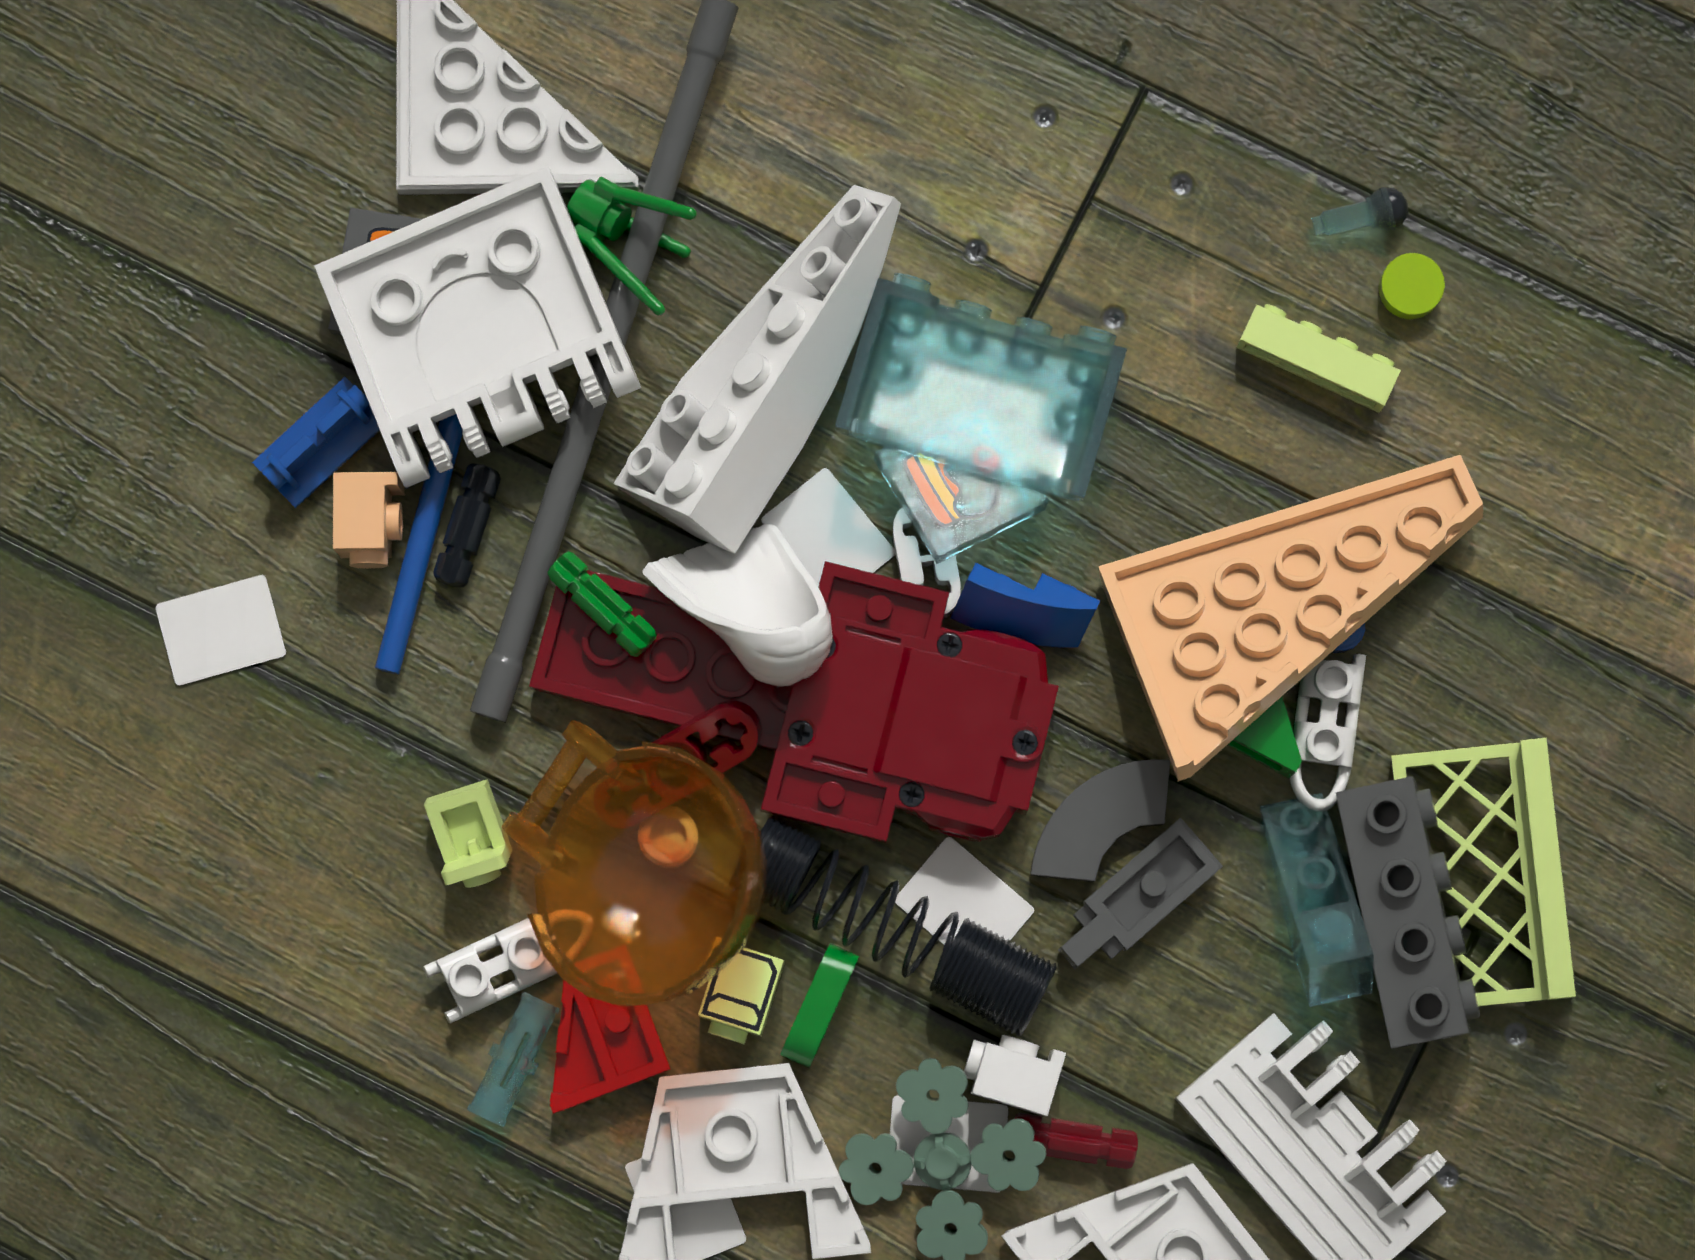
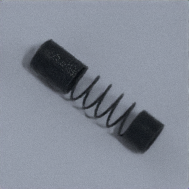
M774 816L769 817L741 867L734 883L736 889H741V892L746 891L747 896L752 894V897L758 898V901L763 900L764 905L769 903L770 908L775 906L776 910L780 909L781 913L789 915L802 903L830 864L812 918L813 930L817 931L823 928L832 918L861 878L842 933V944L845 947L857 939L891 893L872 949L871 957L874 962L880 961L887 954L921 908L902 965L901 973L904 978L913 974L952 921L933 981L929 987L930 992L935 991L936 995L941 993L942 998L947 997V1000H952L953 1004L958 1003L959 1007L964 1006L965 1010L970 1009V1012H975L976 1016L981 1015L982 1019L987 1018L988 1022L993 1021V1025L998 1024L999 1028L1004 1027L1005 1031L1010 1030L1011 1034L1016 1033V1037L1023 1034L1055 973L1056 963L1051 964L1050 960L1045 961L1044 957L1039 958L1038 954L1033 955V951L1028 952L1027 948L1022 949L1021 945L1016 946L1015 942L1010 943L1009 939L1005 940L1004 936L999 937L998 933L993 934L992 930L987 931L986 927L982 928L981 924L976 925L975 921L970 922L969 918L964 919L955 936L959 914L958 912H953L943 921L917 959L909 967L929 907L928 896L921 897L890 940L878 953L899 891L898 881H893L886 887L863 921L848 938L869 876L870 869L868 865L862 866L857 871L839 898L818 923L821 909L839 860V850H833L827 856L807 886L793 902L819 852L821 842L820 840L815 841L814 837L810 838L809 834L804 835L803 831L798 832L797 828L792 829V825L787 826L786 822L781 823L780 819L775 820Z

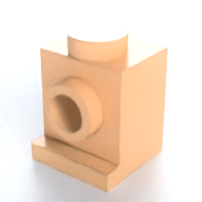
M397 472L333 473V549L340 558H350L349 566L365 569L387 567L388 558H392V541L402 540L401 502H392V495H405V486Z

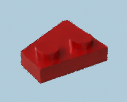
M626 947L564 971L561 998L562 1009L557 1034L553 1090L550 1097V1107L553 1114L672 1070Z

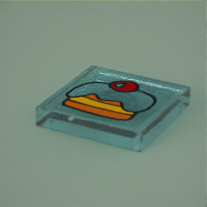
M986 398L875 452L874 462L936 564L1047 509L1048 498Z

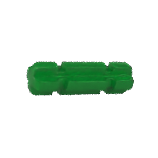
M567 551L561 555L547 572L550 580L565 594L570 591L573 594L571 597L572 601L609 635L614 632L617 635L616 642L631 656L637 657L642 654L657 636L655 629L640 615L634 617L631 614L633 611L632 607L598 575L594 573L590 576L587 573L589 570L588 566L573 552Z

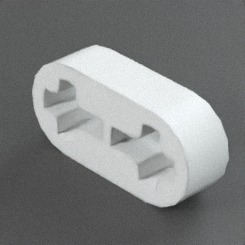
M916 499L906 503L898 510L893 521V542L899 576L902 581L923 586L924 575L922 567L933 565L937 584L948 585L950 589L943 617L945 619L954 611L961 593L951 527H943L937 523L939 531L930 534L929 546L931 554L920 556L916 537L905 536L903 529L912 526L913 515L924 514L925 521L929 524L937 522L932 518L922 501Z

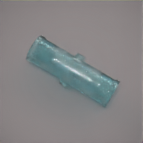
M525 992L521 995L522 999L500 1044L493 1042L488 1052V1055L492 1056L493 1059L472 1103L467 1108L468 1111L502 1127L507 1122L506 1118L527 1075H535L540 1064L534 1062L555 1016L560 1011L559 1008ZM527 1032V1035H526V1037H525V1039H524V1041H523V1043H522V1045H521V1048H520L519 1052L516 1054V1051H517V1049H518V1046H519V1044H520V1042H521V1040H522L524 1034ZM511 1063H512V1066H511V1068H510V1071H509V1073H508V1075H507V1077H506V1079H505L503 1085L500 1086V1084H501V1082H502V1080H503V1078H504V1076H505V1074H506V1072H507V1069H508L509 1065H511Z

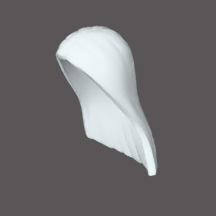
M763 524L760 527L751 528L735 554L707 543L703 546L687 550L684 554H676L668 558L663 557L658 561L649 562L642 571L664 595L720 636L737 656L744 668L761 682L779 687L793 685L814 674L830 652L832 644L831 617L822 593L777 526Z

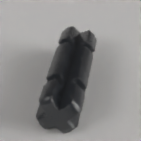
M470 463L466 468L461 484L462 489L465 491L463 496H457L443 540L446 550L445 553L439 552L433 571L436 580L443 584L462 588L468 584L473 568L470 557L471 555H477L492 509L488 501L489 498L495 499L501 480L499 472L491 467Z

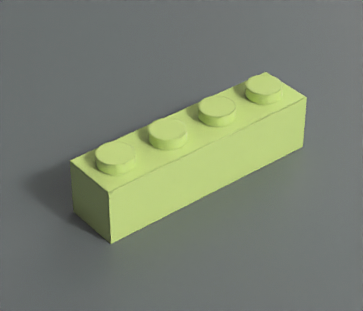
M1265 304L1264 307L1256 305L1236 348L1380 413L1401 371L1393 367L1394 362L1379 354L1366 355L1357 350L1358 346L1345 338L1337 337L1336 340L1321 334L1322 329L1313 323L1301 321L1299 324L1285 318L1286 313L1273 305Z

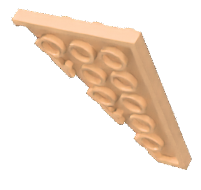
M1461 455L1098 566L1101 584L1178 781L1192 777L1483 518V502Z

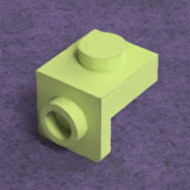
M488 779L427 798L424 807L445 863L441 871L445 885L463 881L464 886L470 888L486 884L501 875L500 869L507 865L513 850Z

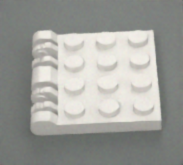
M548 166L315 265L389 454L406 488L430 478L427 465L412 432L420 430L431 459L439 473L453 468L451 451L436 425V422L457 414L463 429L462 435L465 443L477 458L490 452L483 430L472 409L473 406L480 403L484 404L496 436L504 447L544 430L539 412L527 388V383L538 380L556 423L571 417L569 414L570 407L565 394L560 390L552 373L572 364L575 365L581 379L580 386L585 398L591 402L593 408L607 403L598 376L589 359L593 355L598 354L617 398L641 388L557 183Z

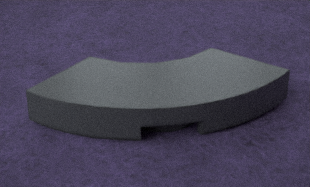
M1151 759L1121 764L1097 774L1077 787L1064 799L1044 827L1034 852L1030 876L1094 882L1102 856L1116 839L1139 827L1164 825L1170 760Z

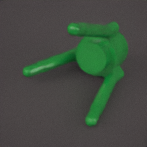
M602 176L597 181L587 179L576 189L567 206L582 246L589 249L654 314H664L665 306L601 241L606 238L616 241L625 230L630 231L634 218L631 217V208L626 206L625 203L688 220L695 219L697 215L696 210L674 201L620 187ZM662 233L658 244L659 247L667 249L682 258L690 256L691 250L688 246Z

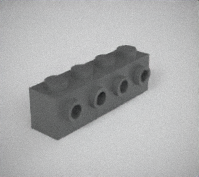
M1413 776L1336 792L1391 1048L1396 1049L1470 1034L1469 1020L1480 1018V1011L1472 979L1460 981L1455 956L1466 954V948L1458 915L1446 917L1441 892L1452 890L1444 852L1432 854L1427 828L1438 826L1430 788L1418 791L1416 780Z

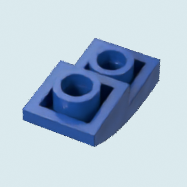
M975 563L951 619L977 630H988L1011 635L1034 645L1079 647L1100 600L1043 573L1035 589L1032 590L1003 574Z

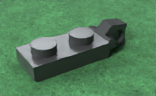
M1181 818L1178 819L1083 902L1084 906L1073 915L1083 928L1060 947L1058 951L1074 969L1099 948L1112 959L1121 950L1124 952L1128 950L1223 867L1222 864Z

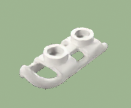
M1354 654L1352 664H1346L1338 660H1322L1300 680L1293 733L1301 759L1303 761L1339 766L1334 786L1325 799L1314 798L1308 793L1302 780L1301 764L1297 772L1290 777V783L1296 797L1302 805L1315 811L1331 809L1338 802L1336 792L1345 791L1352 769L1366 655ZM1310 698L1321 700L1318 723L1307 722ZM1339 702L1347 703L1344 727L1336 725Z
M551 911L538 914L423 966L427 978L442 972L455 999L457 1007L444 1014L448 1023L468 1016L567 968L585 949L592 933V921L588 916L572 911ZM554 923L576 924L579 927L580 933L575 943L562 957L552 962L547 952L546 943L536 928ZM496 946H501L503 954L486 962L480 961L479 954ZM508 970L513 971L516 978L514 981L493 989L490 982L491 978Z

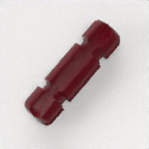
M1025 1113L1016 1114L1014 1119H1023L1032 1126L1034 1130L1033 1141L1044 1145L1046 1156L1092 1164H1097V1160L1100 1158L1106 1159V1166L1123 1169L1132 1168L1135 1163L1138 1136L1134 1131L1112 1128L1110 1134L1102 1132L1103 1126L1056 1118H1051V1122L1048 1124L1041 1122L1042 1116Z

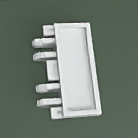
M1273 1013L1175 1097V1099L1314 1260H1392L1446 1212L1428 1190H1425L1406 1208H1404L1402 1203L1435 1175L1447 1161L1437 1150L1432 1154H1426L1414 1164L1410 1172L1393 1187H1390L1377 1173V1170L1397 1152H1401L1414 1141L1419 1129L1409 1119L1380 1142L1365 1157L1361 1158L1357 1151L1378 1134L1373 1126L1342 1091H1339L1320 1109L1315 1105L1317 1101L1354 1070L1360 1061L1351 1051L1345 1055L1338 1056L1326 1067V1071L1305 1089L1291 1074L1290 1070L1308 1054L1314 1053L1328 1041V1036L1331 1035L1333 1030L1323 1020L1276 1060L1271 1052L1292 1033Z

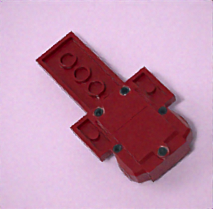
M825 561L818 588L822 593L831 617L832 644L830 652L822 665L810 677L802 679L793 685L779 687L755 679L744 668L737 656L720 636L701 621L681 609L657 587L587 571L590 576L594 573L598 575L632 607L633 611L631 614L634 617L640 615L655 629L657 634L655 640L637 657L631 656L616 642L617 635L614 632L609 635L574 603L571 598L573 594L570 591L565 594L557 586L555 587L529 684L530 689L677 727L721 702L736 700L746 703L755 710L761 721L762 732L756 747L775 751L761 812L883 843L887 842L895 809L916 816L928 829L934 832L973 842H981V840L999 837L1014 813L1026 815L1028 812L1059 686L1048 683L1046 656L1034 644L994 631L972 630L959 632L941 627L950 592ZM726 718L720 719L722 726L716 737L731 739L741 743L740 738L746 729L745 725L742 722L731 725L727 722Z

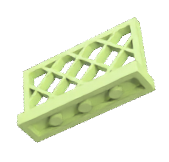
M1547 738L1520 740L1518 743L1392 755L1394 780L1407 777L1406 768L1434 766L1453 781L1452 785L1434 805L1436 816L1459 788H1462L1489 810L1466 840L1437 817V827L1461 845L1447 862L1449 872L1464 853L1468 851L1497 874L1473 904L1454 888L1445 891L1468 909L1459 920L1461 929L1475 915L1504 938L1480 968L1463 954L1455 956L1456 959L1475 973L1471 978L1474 986L1482 979L1496 990L1476 993L1478 1006L1575 998ZM1509 758L1512 784L1495 805L1465 781L1481 761ZM1470 762L1459 776L1445 766V764ZM1512 795L1516 821L1501 810ZM1495 816L1516 831L1518 836L1519 848L1502 868L1472 845ZM1519 859L1523 885L1508 874ZM1502 880L1522 894L1525 899L1526 912L1509 933L1479 909ZM1526 923L1528 926L1530 950L1515 938ZM1509 944L1513 945L1531 960L1534 988L1506 990L1486 974Z

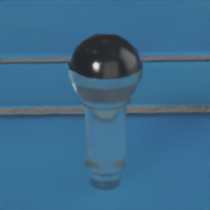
M1382 187L1365 198L1364 202L1326 210L1319 216L1311 217L1315 236L1321 234L1330 236L1371 226L1372 229L1395 230L1407 218L1408 203L1403 194L1397 189Z

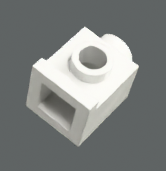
M1002 1035L999 1046L973 1040L964 1069L967 1078L974 1080L970 1094L1041 1116H1048L1066 1053L1053 1049L1050 1051L1046 1061L1036 1058L1039 1045L1021 1039Z

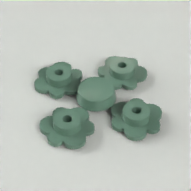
M933 1058L924 1059L920 1063L918 1070L910 1069L904 1071L896 1082L897 1093L905 1100L901 1108L903 1117L910 1122L920 1120L922 1127L927 1132L932 1133L925 1137L917 1146L914 1162L907 1152L897 1150V1142L892 1135L883 1133L874 1140L870 1135L860 1133L852 1136L847 1142L845 1151L848 1159L841 1163L839 1175L844 1181L851 1183V1194L858 1203L871 1205L876 1203L881 1196L889 1201L899 1198L903 1191L901 1182L906 1181L912 1175L915 1168L919 1178L925 1184L932 1188L943 1190L935 1196L932 1206L922 1207L916 1215L917 1225L922 1229L917 1237L919 1251L929 1258L943 1256L944 1260H964L966 1254L974 1255L984 1250L988 1243V1233L984 1226L980 1224L983 1217L982 1208L974 1202L964 1204L962 1197L950 1189L961 1185L966 1180L972 1164L977 1172L988 1174V1184L994 1190L1002 1191L1008 1188L1009 1185L1020 1191L1030 1190L1038 1182L1039 1169L1037 1165H1040L1045 1160L1046 1149L1040 1142L1033 1141L1034 1130L1027 1121L1013 1119L1006 1123L1004 1128L997 1123L988 1124L982 1132L983 1142L977 1144L970 1154L967 1144L959 1136L945 1132L950 1127L953 1118L962 1117L968 1110V1100L962 1095L967 1088V1076L957 1066L942 1068L941 1064ZM929 1090H936L939 1093V1098H933ZM1005 1151H1012L1015 1154V1158H1008L1005 1155ZM872 1163L880 1164L881 1170H875L872 1167ZM948 1223H953V1224H955V1226L957 1227V1230H955V1231L950 1230V1229L947 1227V1224H948Z

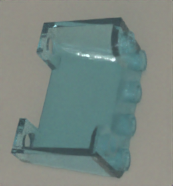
M895 273L892 281L878 278L835 424L836 431L867 443L1073 501H1083L1127 352V348L1115 345L1117 336L1101 329L1080 326L1077 335L1066 334L1063 336V339L1051 336L1052 326L1037 320L1016 317L1015 324L1011 325L990 319L992 309L974 302L957 299L954 308L941 305L940 299L930 292L931 283L921 278L902 273Z

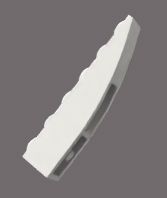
M853 185L681 378L672 394L663 402L659 414L639 445L629 455L626 465L613 484L695 537L735 554L802 450L836 386L860 332L879 280L901 203L893 196Z

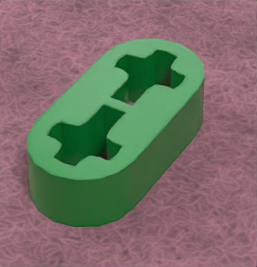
M832 943L829 944L780 1056L807 1068L811 1067L851 978L859 955Z

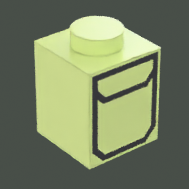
M721 941L698 1014L699 1017L711 1021L708 1033L741 1044H745L748 1033L762 1037L785 964L784 960Z

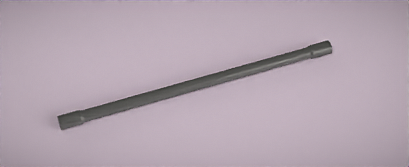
M728 0L701 1L687 44V57L642 193L673 201L716 66L723 58L739 9L738 6ZM638 206L620 261L645 285L668 215ZM615 276L606 304L625 347L640 300ZM598 354L589 357L608 401L612 387ZM580 385L570 412L571 418L567 421L493 651L486 659L470 708L472 713L503 723L507 721L523 672L522 663L550 579L547 572L556 560L607 404L604 403L593 408L591 402L585 398Z

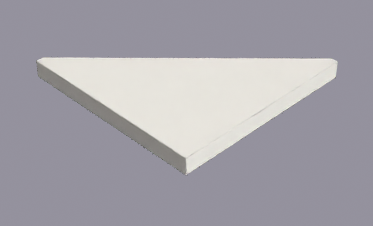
M397 0L396 189L399 195L483 194L546 166L551 170L560 193H574L587 179L597 181L601 176L620 187L639 192L638 177L603 146L602 142L567 109L565 110L540 86V83L505 49L503 50L457 3L453 0Z

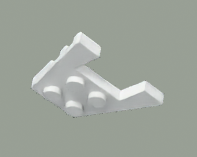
M789 1063L659 1078L619 1260H676L671 1218L672 1204L801 1190L806 1192L813 1259L871 1253L869 1239Z
M1193 1163L1017 1226L1001 1235L1019 1260H1068L1090 1242H1093L1106 1260H1269Z

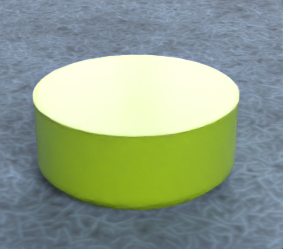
M1407 253L1396 257L1388 264L1379 281V295L1382 303L1392 314L1404 319H1418L1429 314L1441 300L1445 288L1444 276L1440 267L1431 258L1418 253Z

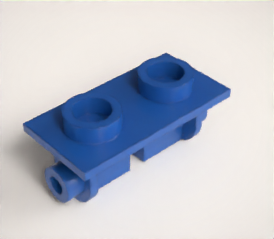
M344 377L252 463L297 508L380 431L367 397L356 385H353Z

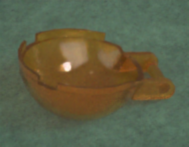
M571 720L562 734L567 741L521 811L519 813L511 812L502 825V829L541 864L539 872L534 878L537 914L530 913L527 916L543 956L564 981L588 997L611 1004L625 1006L651 1005L690 994L727 968L745 947L759 920L766 893L767 859L761 832L739 791L722 772L681 748L642 741V746L618 751L590 727L576 720ZM587 758L597 768L584 778L564 802L548 835L540 828Z

